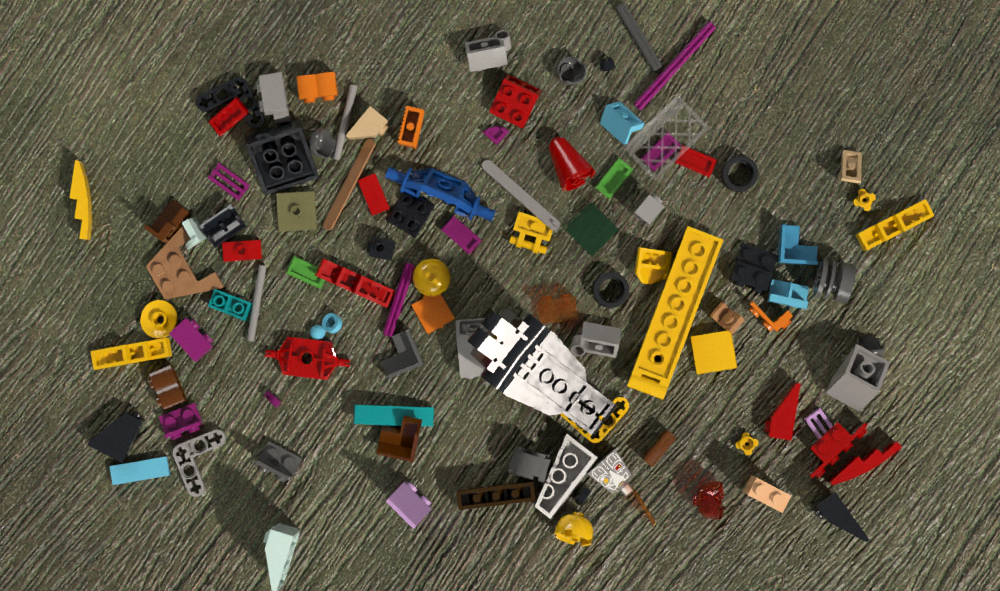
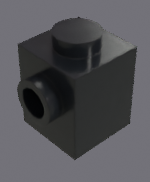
M373 237L372 241H368L366 251L369 252L370 257L392 261L396 242Z

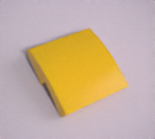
M722 331L691 336L697 374L737 368L733 337L730 332Z

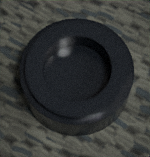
M585 487L575 500V503L582 506L592 491Z

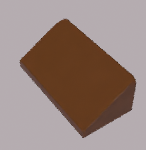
M667 429L664 430L642 459L651 467H654L674 443L676 437Z

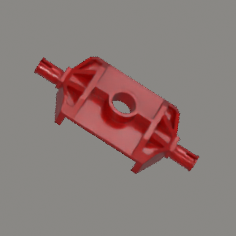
M287 337L280 350H265V353H271L265 354V357L276 358L279 361L283 375L328 380L335 367L344 366L350 368V364L344 362L350 363L351 359H339L333 343L328 341ZM304 353L312 355L311 363H303L302 355Z

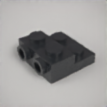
M741 243L729 280L733 281V285L742 288L744 285L750 286L751 291L762 294V291L767 292L778 255Z

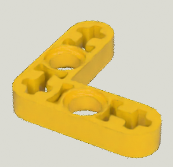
M617 397L612 401L616 403L623 400L625 402V409H619L616 412L619 414L617 418L613 413L611 414L613 417L612 424L602 425L599 429L598 435L600 437L598 439H591L590 433H584L582 427L576 426L575 422L570 421L563 413L560 415L590 442L598 443L628 411L629 403L623 397Z

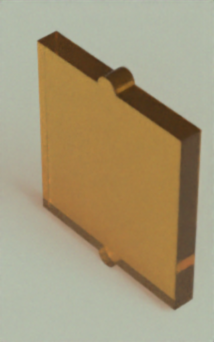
M637 491L634 492L635 498L652 525L656 524Z

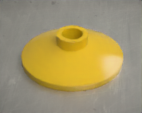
M152 301L145 306L141 313V327L150 337L164 338L170 335L169 333L176 327L177 312L166 301ZM160 317L164 318L163 323H159Z

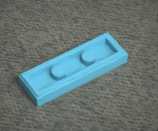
M167 456L110 466L113 485L170 475Z

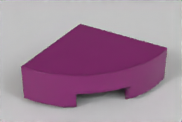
M491 127L486 129L483 134L497 146L510 131L504 127Z
M269 390L264 394V398L269 400L274 407H279L283 402Z

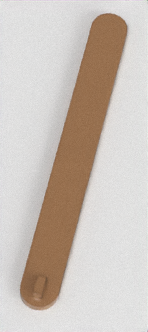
M368 139L365 141L323 223L324 229H333L375 147L374 140Z

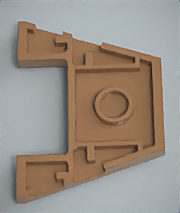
M184 226L174 234L146 265L165 300L224 288L216 272L200 281L195 277L180 250V246L191 240Z

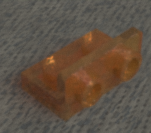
M562 294L559 299H553L552 296H542L541 300L537 301L539 321L542 324L578 320L576 297H572V294Z

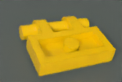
M519 212L513 230L520 232L519 238L511 236L509 243L516 245L520 249L521 247L530 249L536 254L538 252L546 254L548 247L540 244L542 240L550 242L553 230L549 229L537 217ZM525 235L536 237L535 243L524 240Z

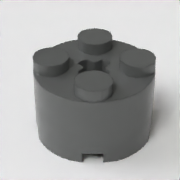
M517 446L516 450H513L507 472L545 482L551 461L549 460L550 455L534 452L533 455L531 454L532 450Z

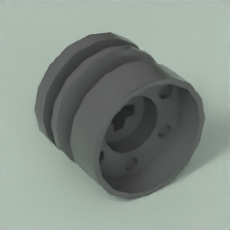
M823 257L814 276V297L819 298L823 291V299H828L830 293L833 292V300L835 302L847 304L854 285L856 265L842 262L839 269H836V260H831L828 267L829 260Z

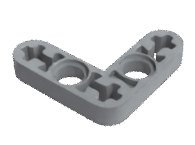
M220 429L210 431L183 442L173 449V457L189 495L193 497L201 496L206 488L194 457L222 446L227 439L224 431ZM214 433L222 435L221 443L217 441L211 442L212 447L209 448L208 440L215 437ZM197 440H202L205 443V448L202 451H198L194 446ZM180 447L182 450H187V453L184 454L186 460L191 459V461L185 462L182 465L180 461H184L183 457L177 455ZM186 465L194 467L193 475L188 476L184 473ZM197 475L198 479H195V483L201 486L199 493L192 491L191 488L194 487L192 481L188 483L187 479H192Z

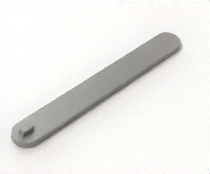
M485 160L482 163V169L549 229L553 231L559 229L560 222L490 160Z

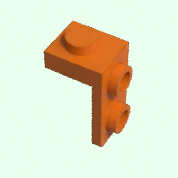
M753 301L748 304L751 307L749 311L756 318L759 316L764 321L762 324L769 332L771 330L777 332L781 327L785 329L792 322L790 319L793 315L788 310L772 322Z

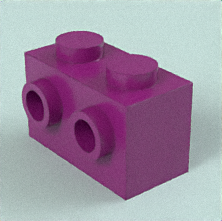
M185 318L169 334L194 362H198L214 347L212 344L213 339L207 333L203 334L199 330L201 326L195 319Z

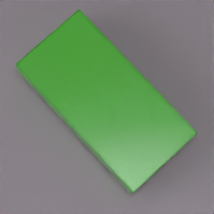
M618 158L595 188L610 199L633 171V168Z
M293 256L287 269V274L319 289H322L325 282L324 279L315 276L318 269L317 266Z

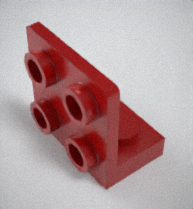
M507 74L489 112L520 128H524L542 90Z

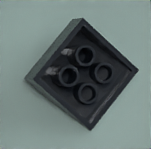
M300 119L245 137L246 146L264 195L319 178Z

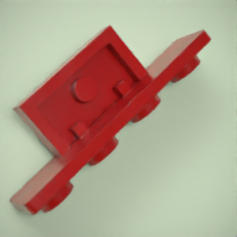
M837 422L810 448L823 462L810 475V478L812 480L815 477L819 479L826 472L824 468L828 464L834 465L840 459L838 455L842 451L846 453L854 445L852 441L856 437L861 439L868 432L866 430L868 425L864 423L851 436Z

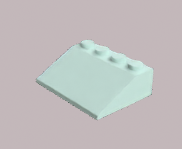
M281 523L269 529L263 541L266 543L265 552L272 591H278L284 585L301 531Z

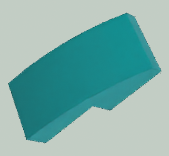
M214 289L208 307L246 321L253 303Z

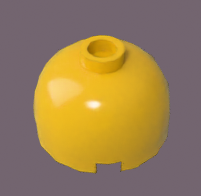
M430 258L423 260L413 271L414 286L425 296L434 297L440 295L450 285V271L445 263L438 259Z
M573 512V514H567L558 521L554 535H556L557 539L574 545L575 542H581L580 546H589L593 539V527L591 522L584 517V514Z

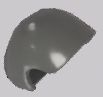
M565 57L556 66V76L565 85H576L584 80L586 65L582 64L577 57Z
M318 128L310 135L308 145L313 155L328 159L333 154L336 140L330 136L331 131Z
M863 336L859 337L856 341V344L883 357L885 344L882 346L881 339Z

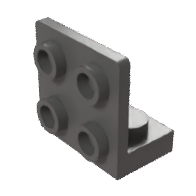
M268 441L260 458L256 459L255 464L258 465L257 468L265 473L271 471L275 474V478L285 482L293 479L303 458Z

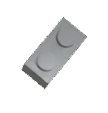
M649 194L632 215L647 227L664 208L662 205L663 201L658 196H651Z

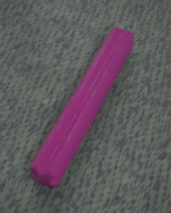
M406 263L383 330V334L386 336H393L413 271L415 270L413 264Z

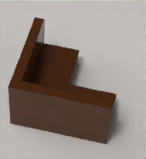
M171 200L153 225L146 224L144 228L160 241L167 243L191 213L175 200Z
M403 416L401 429L382 425L376 454L414 462L422 419Z

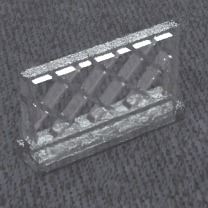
M679 94L623 147L625 153L654 181L710 129L683 101L684 99ZM682 107L689 112L688 120H677V112ZM666 122H675V133H664V124ZM677 122H688V133H677ZM691 122L699 123L704 129L700 133H691ZM653 135H661V146H650V138ZM664 136H675V146H663ZM677 136H688V144L685 147H677ZM638 149H647V160L639 159L634 153ZM650 149H661V160H650ZM663 149H674V158L672 160H663ZM650 162H661V170L656 175L649 170ZM663 162L668 163L665 167H663Z

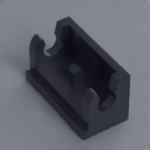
M231 204L199 225L215 248L247 227Z

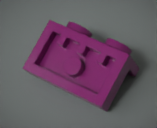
M196 403L159 416L165 432V439L170 437L171 440L182 437L181 433L187 430L190 434L200 430L199 426L203 424Z

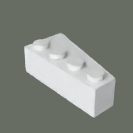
M566 434L535 507L552 519L598 457Z

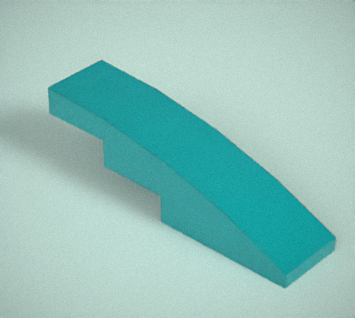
M354 405L353 424L401 426L403 416L422 419L421 426L433 427L434 407Z

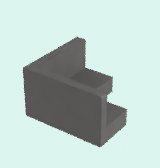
M410 329L392 336L399 354L381 361L387 374V379L424 365Z

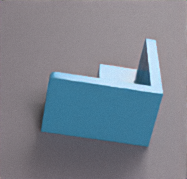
M781 224L779 227L777 263L817 266L819 263L817 261L818 246L799 245L800 226Z

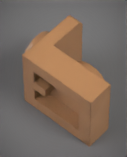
M721 302L710 314V317L720 327L731 334H734L745 321L741 315L731 310L724 302Z

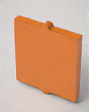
M441 294L434 297L424 295L423 299L411 305L427 334L438 328H443V325L455 319Z

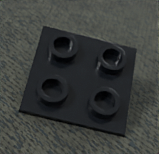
M404 191L386 221L416 238L417 235L419 236L423 225L425 226V222L428 221L429 215L434 211L435 205L420 196L417 198Z

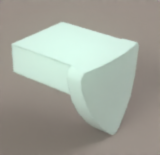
M196 217L182 222L191 238L185 244L187 250L207 239L206 234L199 227L200 223Z

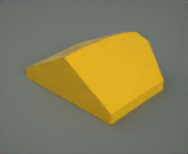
M638 247L635 274L640 282L652 285L667 279L670 272L672 252Z

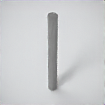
M351 84L332 158L339 161L358 87Z
M259 265L247 341L254 342L267 267Z

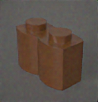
M173 365L149 374L150 379H148L151 389H155L157 392L155 399L159 407H163L165 410L187 401Z

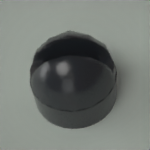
M604 57L600 60V71L615 69V63L611 57H607V61H605Z

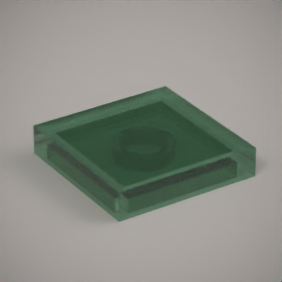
M593 203L565 229L591 256L619 230Z

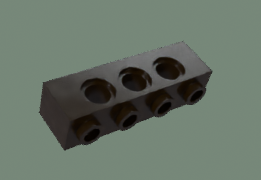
M533 480L458 489L456 491L459 510L536 501Z

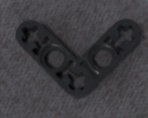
M236 77L201 94L196 100L199 110L209 112L237 98L238 95H242L239 89L234 88L237 86L236 82L239 81L244 83L242 86L245 93L249 91V94L239 98L240 101L243 103L245 98H251L253 105L251 108L246 109L252 112L257 108L258 111H254L257 117H261L259 120L260 124L256 125L251 122L254 120L252 114L246 115L245 118L248 124L254 129H260L265 124V117L249 84L242 77ZM221 89H225L228 93L227 98L224 100H220L217 97V93ZM211 94H213L214 99L218 102L214 104V101L209 102V107L207 108L200 105L203 103V98L206 100L212 99Z

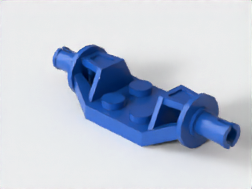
M389 167L386 173V179L388 178L401 184L400 192L402 193L405 191L417 198L421 192H425L428 196H435L442 199L445 203L456 205L454 213L469 218V221L476 215L490 222L493 220L496 210L480 205L481 196L476 197L465 181L433 168L413 171V168L410 167L408 172L403 173Z

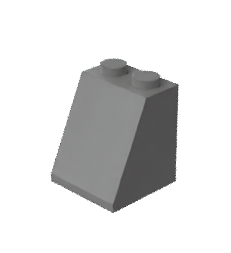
M484 318L456 320L460 378L473 379L480 376L485 369L470 354L474 346L468 342V339L478 327L484 332L488 331V329L481 325Z
M856 344L831 378L826 394L860 411L879 393L890 362Z

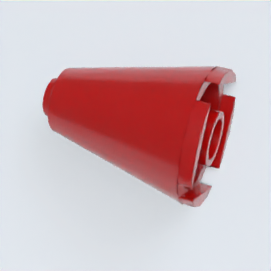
M556 137L550 141L548 149L562 191H565V189L567 191L576 189L586 183L585 178L589 176L591 179L595 175V169L565 138Z

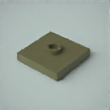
M315 191L276 194L279 232L317 230Z

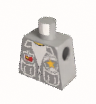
M615 449L611 450L587 472L590 477L611 493L619 489L626 496L633 490V487L626 481L632 475Z

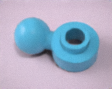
M334 313L325 315L322 325H314L310 329L311 337L315 340H320L325 336L326 331L329 333L338 332L342 327L341 317Z

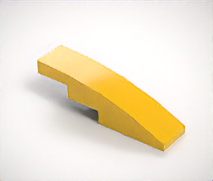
M75 160L70 199L77 200L75 219L82 220L79 239L91 240L92 203L89 183L83 162Z
M924 199L863 230L855 236L865 252L932 218L934 214L927 200Z
M169 337L90 351L93 370L172 356Z

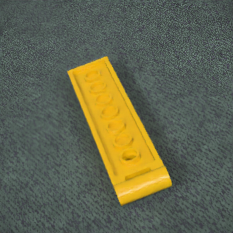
M687 226L627 383L628 387L659 399H664L723 239ZM656 355L661 357L658 363L654 361Z

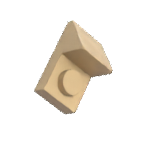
M842 151L841 170L838 180L861 183V152Z

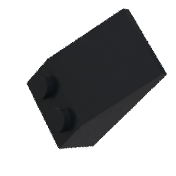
M828 490L811 503L814 507L811 510L818 519H823L865 542L870 540L836 492Z

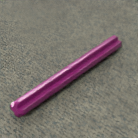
M708 21L634 102L633 105L638 110H642L716 29L712 22Z

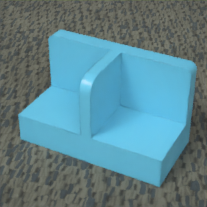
M620 101L606 105L600 124L623 145L628 143L631 132L641 130L644 126V122Z
M772 279L767 302L807 309L809 287Z

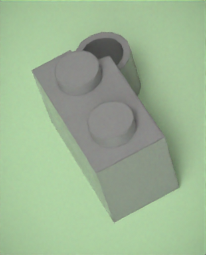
M501 30L496 32L494 37L465 42L470 72L508 65L506 51L512 47L508 31Z
M282 72L259 76V82L256 85L258 94L262 95V100L259 101L261 112H264L265 115L273 114L275 124L291 122Z
M583 322L581 335H575L572 338L571 353L575 356H583L587 352L616 358L621 329Z

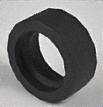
M739 155L725 162L722 167L721 178L726 188L733 192L741 193L755 185L759 172L757 165L752 159ZM736 163H744L750 169L751 177L744 185H735L729 179V169Z
M603 273L593 284V295L598 304L603 307H619L629 296V285L624 276L619 273ZM607 279H615L622 286V294L615 301H607L600 295V286Z

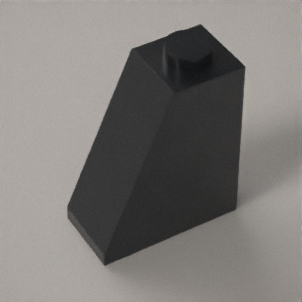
M132 411V413L126 412L91 439L87 445L121 463L125 462L146 421L142 419L143 415Z

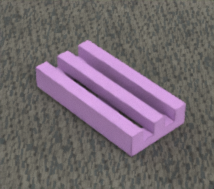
M818 408L804 418L818 440L822 436L810 419H814L824 435L827 431L816 415L819 414L829 429L833 427L821 408Z

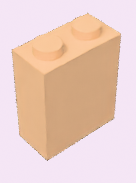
M752 475L742 491L783 513L791 498V495Z

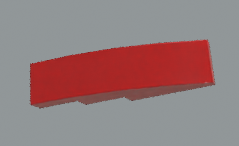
M322 258L315 273V276L386 308H388L395 293L393 289Z
M893 441L882 452L874 448L862 460L859 456L855 455L827 482L835 485L860 476L889 459L902 446L897 441Z

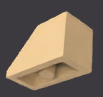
M370 106L347 133L346 137L349 140L375 138L379 134L382 136L388 130L387 124L389 122Z

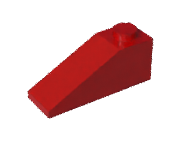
M794 383L769 417V421L765 422L764 432H767V437L792 441L801 383Z

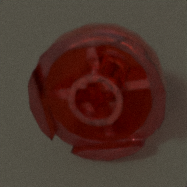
M706 482L698 488L697 494L693 495V505L697 506L698 512L707 519L717 520L723 517L724 506H722V499H724V488L722 482Z

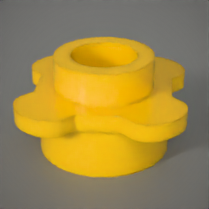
M860 189L853 204L863 208L864 211H869L876 196L873 193H867L865 189Z
M743 433L742 438L736 442L735 446L737 449L743 450L745 455H751L752 450L759 443L757 439L751 438L749 433Z

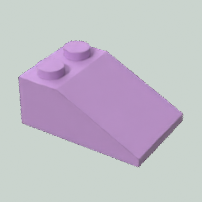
M404 481L388 497L386 502L414 529L432 509L430 506L431 502L424 495L421 497L416 492L418 489L414 484Z

